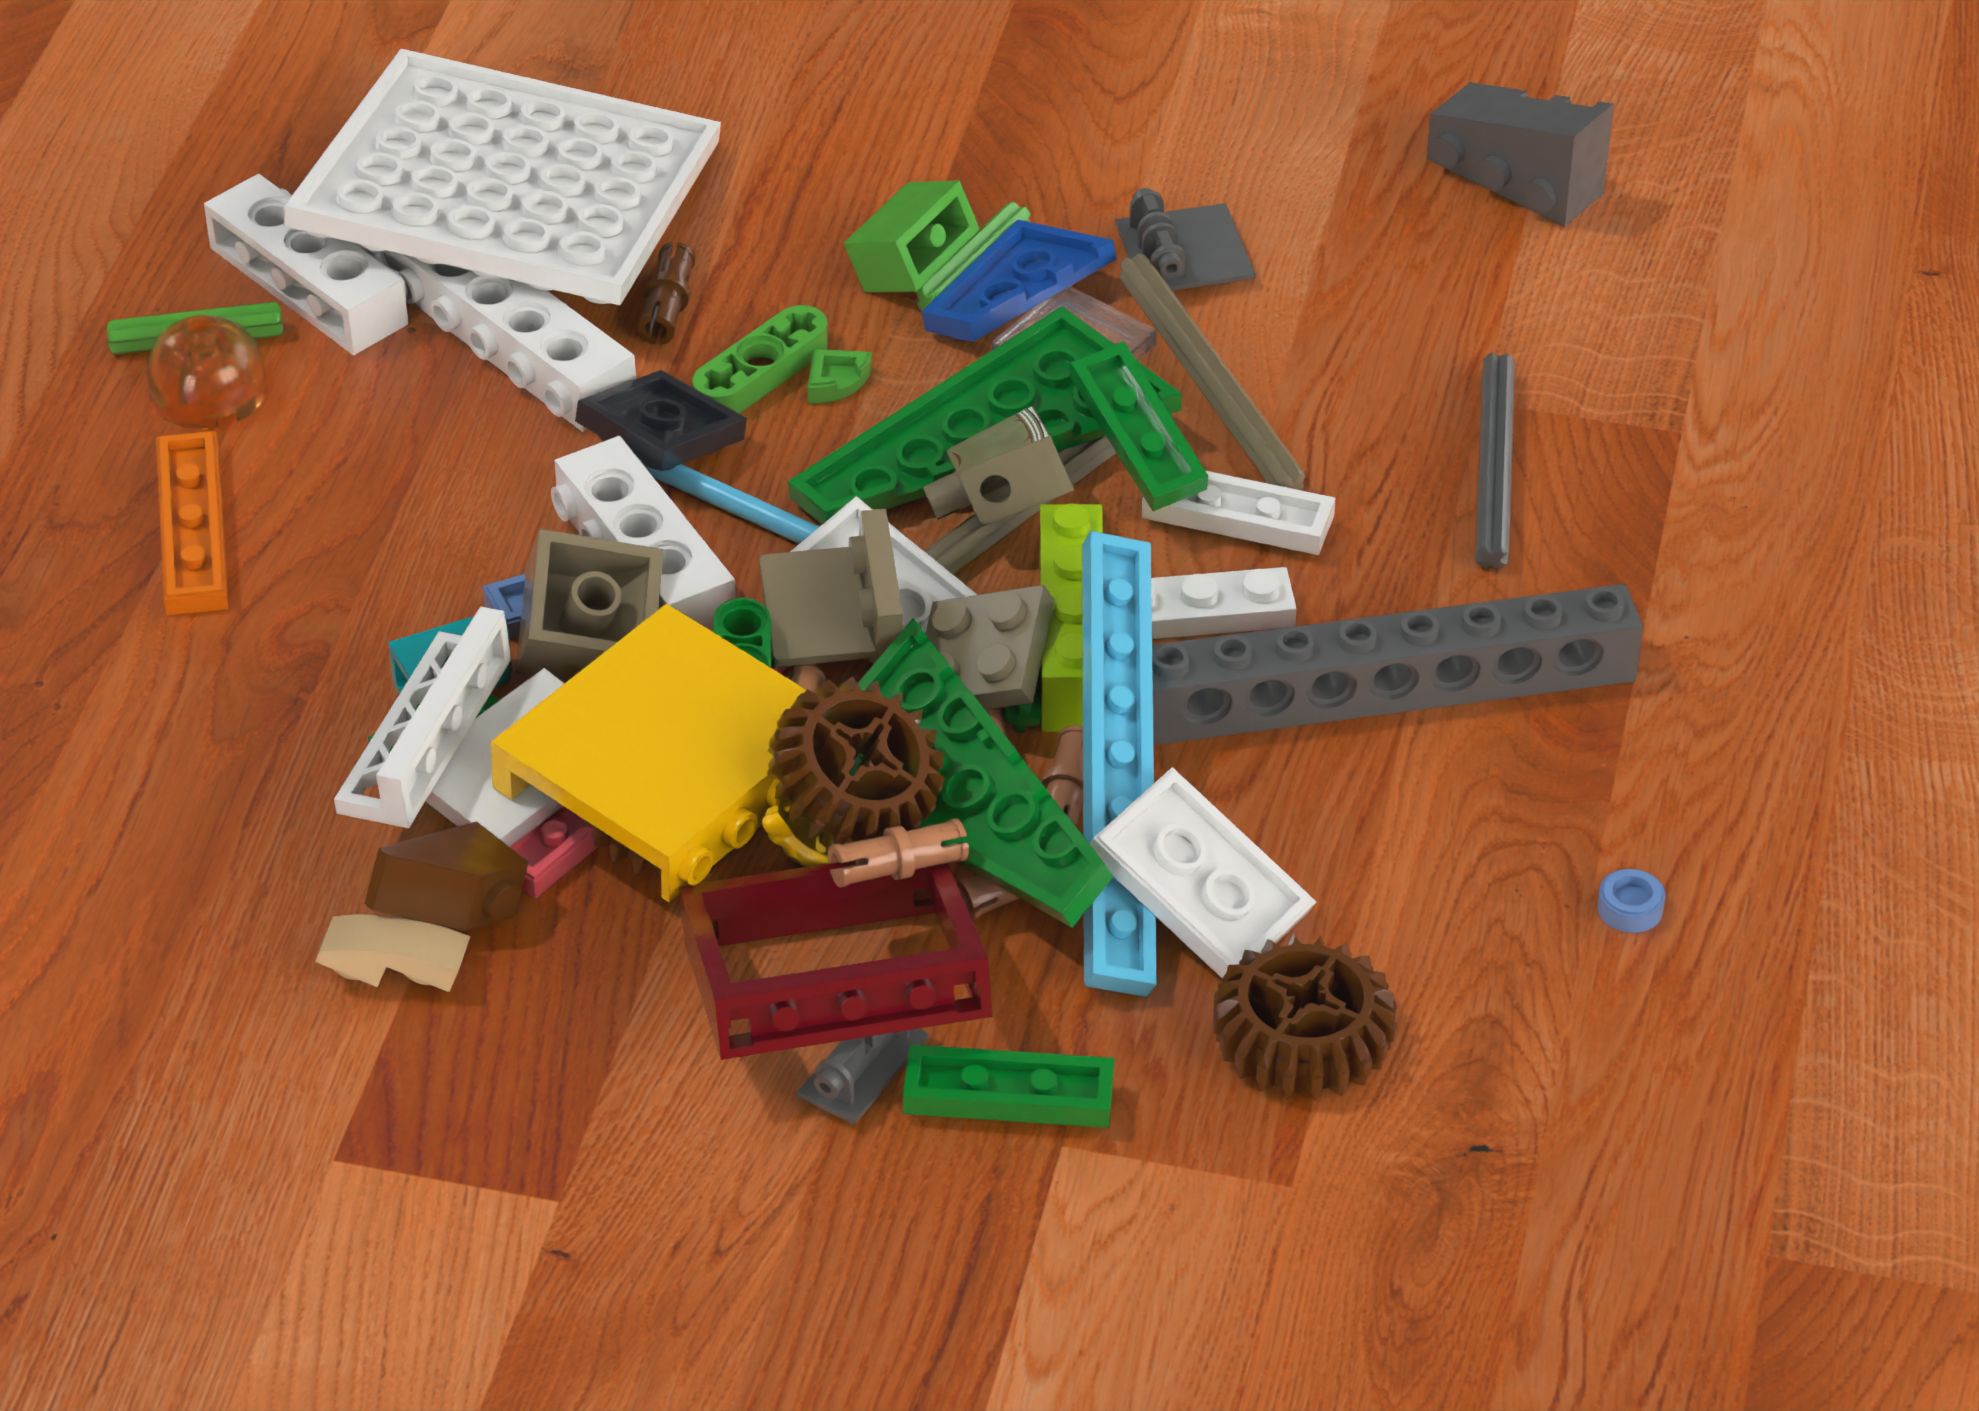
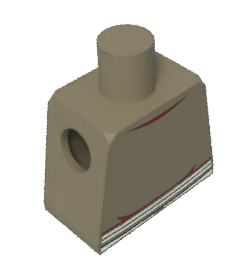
M1033 406L951 447L947 454L955 472L923 486L937 520L971 505L981 525H988L1074 490L1051 436Z

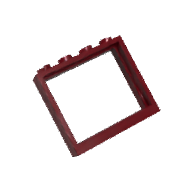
M856 860L711 881L694 886H679L685 947L720 1059H731L992 1017L988 956L948 863L915 869L913 876L910 878L895 880L891 875L852 883L842 888L835 884L830 870L855 865ZM928 888L931 898L914 901L913 890ZM935 913L950 949L731 983L719 946ZM711 921H715V925L717 928V931L715 932L713 930ZM965 984L970 998L955 1000L954 986ZM749 1019V1033L729 1036L728 1028H731V1021Z

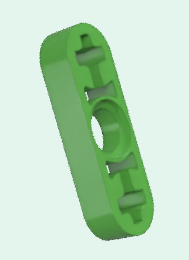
M806 305L792 306L782 310L700 367L693 375V388L740 414L812 363L814 349L827 350L828 326L825 314L815 307ZM755 358H769L775 361L766 366H753L746 363Z

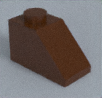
M477 821L379 848L364 904L372 911L468 931L514 917L515 910L521 899V889L529 861Z

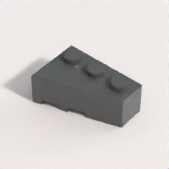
M1469 82L1430 114L1426 159L1565 227L1604 194L1614 104L1598 102L1593 107L1571 104L1570 97L1555 95L1550 100L1530 98L1526 90Z

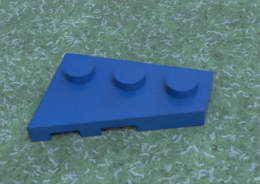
M1017 220L921 311L925 331L953 337L956 340L974 342L1116 260L1114 242L1107 238Z

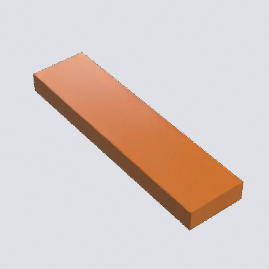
M216 431L156 437L163 593L166 616L229 610Z

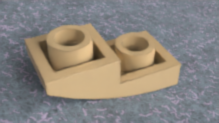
M366 914L333 916L315 962L333 969L344 978L361 980L378 987L384 971L388 967L403 973L407 978L416 983L433 985L450 992L461 966L470 936L446 927L403 917Z

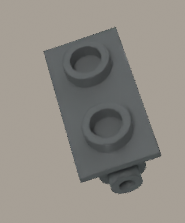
M919 1028L841 1041L832 1053L817 1065L816 1071L798 1090L797 1097L855 1125L907 1064L909 1045H923L929 1038V1033Z

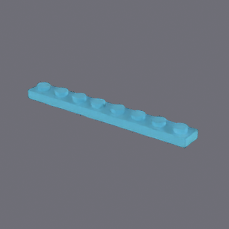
M1090 531L1082 544L1083 836L1089 844L1098 833L1154 784L1151 543ZM1113 876L1111 881L1084 913V986L1148 997L1156 986V916Z

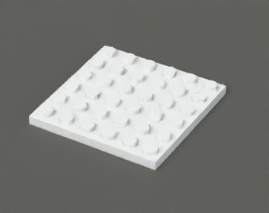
M400 49L285 204L284 226L305 231L308 235L317 238L332 237L357 243L372 251L387 250L413 256L427 264L442 263L468 269L482 277L498 276L527 283L537 290H557L582 296L586 300L597 304L612 303L621 305L717 146L721 122Z

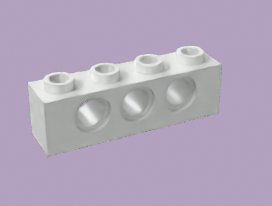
M257 174L204 203L210 248L353 356L408 325L406 306L408 289L402 276L395 269L386 267L368 254L360 244L332 237L317 238L308 235L305 231L285 227L284 206L292 195L287 190L278 188L262 175Z
M621 436L554 460L556 486L551 488V498L560 519L564 522L570 520L581 536L663 549L658 610L667 603L713 632L715 610L722 603L736 598L735 579Z

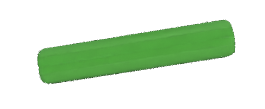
M1009 202L1001 208L949 261L916 292L919 298L916 301L917 306L924 310L1017 220L1030 222L1028 218L1031 216V213L1026 206L1021 208L1015 202Z
M277 302L115 319L109 321L107 326L109 348L116 355L277 337L283 332L281 308Z

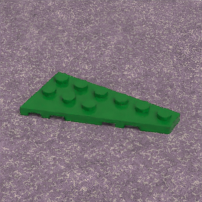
M1061 306L788 480L790 499L823 525L856 496L871 509H889L925 497L926 494L923 486L955 472L947 454L951 447L1031 406L1034 407L1051 436L1057 452L1106 436L1069 376L1070 362L1115 344ZM1138 362L1168 412L1172 414L1181 411V392Z
M912 618L858 682V685L862 691H865L868 685L879 681L881 696L888 699L902 692L901 707L905 711L910 713L923 709L922 721L918 725L920 729L937 731L936 743L931 749L945 754L943 766L938 772L945 779L943 781V788L936 797L935 809L927 820L921 821L918 829L945 823L955 818L959 819L967 836L941 842V846L952 843H968L969 853L967 859L957 863L1073 928L1111 881L1113 875L972 692L958 677L940 651L930 641L919 624ZM861 753L854 760L855 763L849 771L850 776H854L858 770L857 767L863 759Z

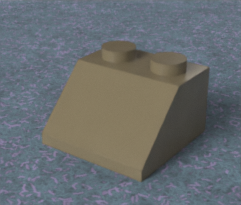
M539 529L526 564L515 674L533 677L545 668L559 680L567 682L654 614L659 607L663 549Z

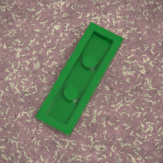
M1125 341L1070 362L1069 376L1152 511L1207 490L1208 474Z
M910 1044L903 1091V1114L1109 1128L1115 1058Z

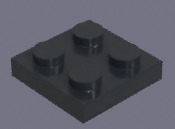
M659 370L578 400L575 422L596 433L602 441L621 436L645 466L664 471L744 440L747 418L668 373Z

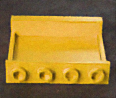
M666 603L491 741L492 787L512 800L528 786H534L660 868L662 898L670 902L680 894L679 886L699 884L708 875L712 866L732 849L743 847L752 838L756 829L762 825V820L768 808L777 805L784 808L789 800L774 799L775 787L780 780L767 775L768 763L773 757L767 750L769 748V741L778 727L777 721L785 709H790L796 698L801 693H804L806 689Z

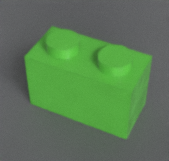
M959 180L907 182L843 244L865 293L917 292L980 228Z

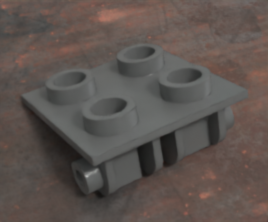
M1142 188L1137 190L1132 197L1129 206V217L1115 219V225L1128 258L1132 259L1137 254L1146 255L1172 291L1255 279V272L1226 203L1164 212L1162 196L1149 188Z

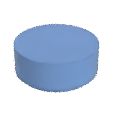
M1622 869L1612 872L1600 884L1597 902L1598 914L1607 925L1622 932L1639 933L1650 930L1662 919L1665 889L1656 877L1641 870Z

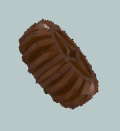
M853 676L847 681H843L839 688L828 679L825 683L820 684L815 692L807 689L804 693H801L790 709H785L777 721L778 727L769 741V748L767 750L773 755L768 763L767 775L780 780L775 787L774 799L792 800L794 803L789 810V820L804 816L811 822L809 838L820 834L824 830L831 834L833 845H842L846 843L848 838H851L852 842L881 837L885 829L902 826L906 831L918 829L921 821L927 820L935 809L936 797L941 792L945 779L938 773L943 766L945 754L931 749L936 743L937 731L920 729L918 726L922 721L923 709L908 713L901 707L902 692L888 699L881 696L879 681L868 685L866 690L862 691ZM861 753L863 759L857 767L858 770L854 776H850L849 771L855 763L854 760Z
M1293 934L1287 946L1280 947L1267 939L1261 953L1245 949L1239 964L1228 965L1226 974L1223 976V983L1218 984V991L1214 995L1213 1032L1216 1034V1041L1220 1042L1223 1061L1235 1063L1239 1079L1256 1076L1261 1092L1276 1085L1282 1087L1287 1100L1295 1090L1308 1091L1316 1101L1322 1089L1330 1088L1342 1096L1349 1085V1081L1365 1085L1371 1070L1382 1069L1383 1061L1387 1058V1050H1390L1391 1043L1395 1039L1396 1002L1394 1001V993L1388 991L1389 985L1386 982L1385 973L1373 971L1369 956L1352 958L1347 943L1336 949L1327 948L1322 936L1318 938L1314 945L1301 944Z

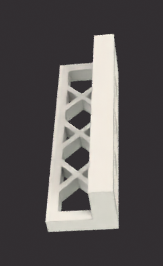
M480 606L462 636L438 632L334 798L337 814L404 828L411 826L511 661L504 611ZM449 656L448 660L446 661V663L444 664L443 668L441 669V666H442L443 663L445 662L446 658ZM378 785L380 799L362 795L365 789Z

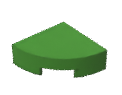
M814 349L807 388L808 404L840 400L858 391L867 382L872 373V352Z

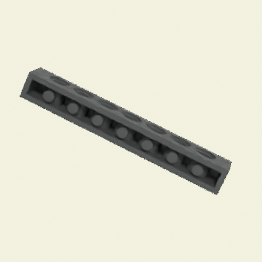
M1626 584L1152 645L1153 745L1636 681L1643 625Z

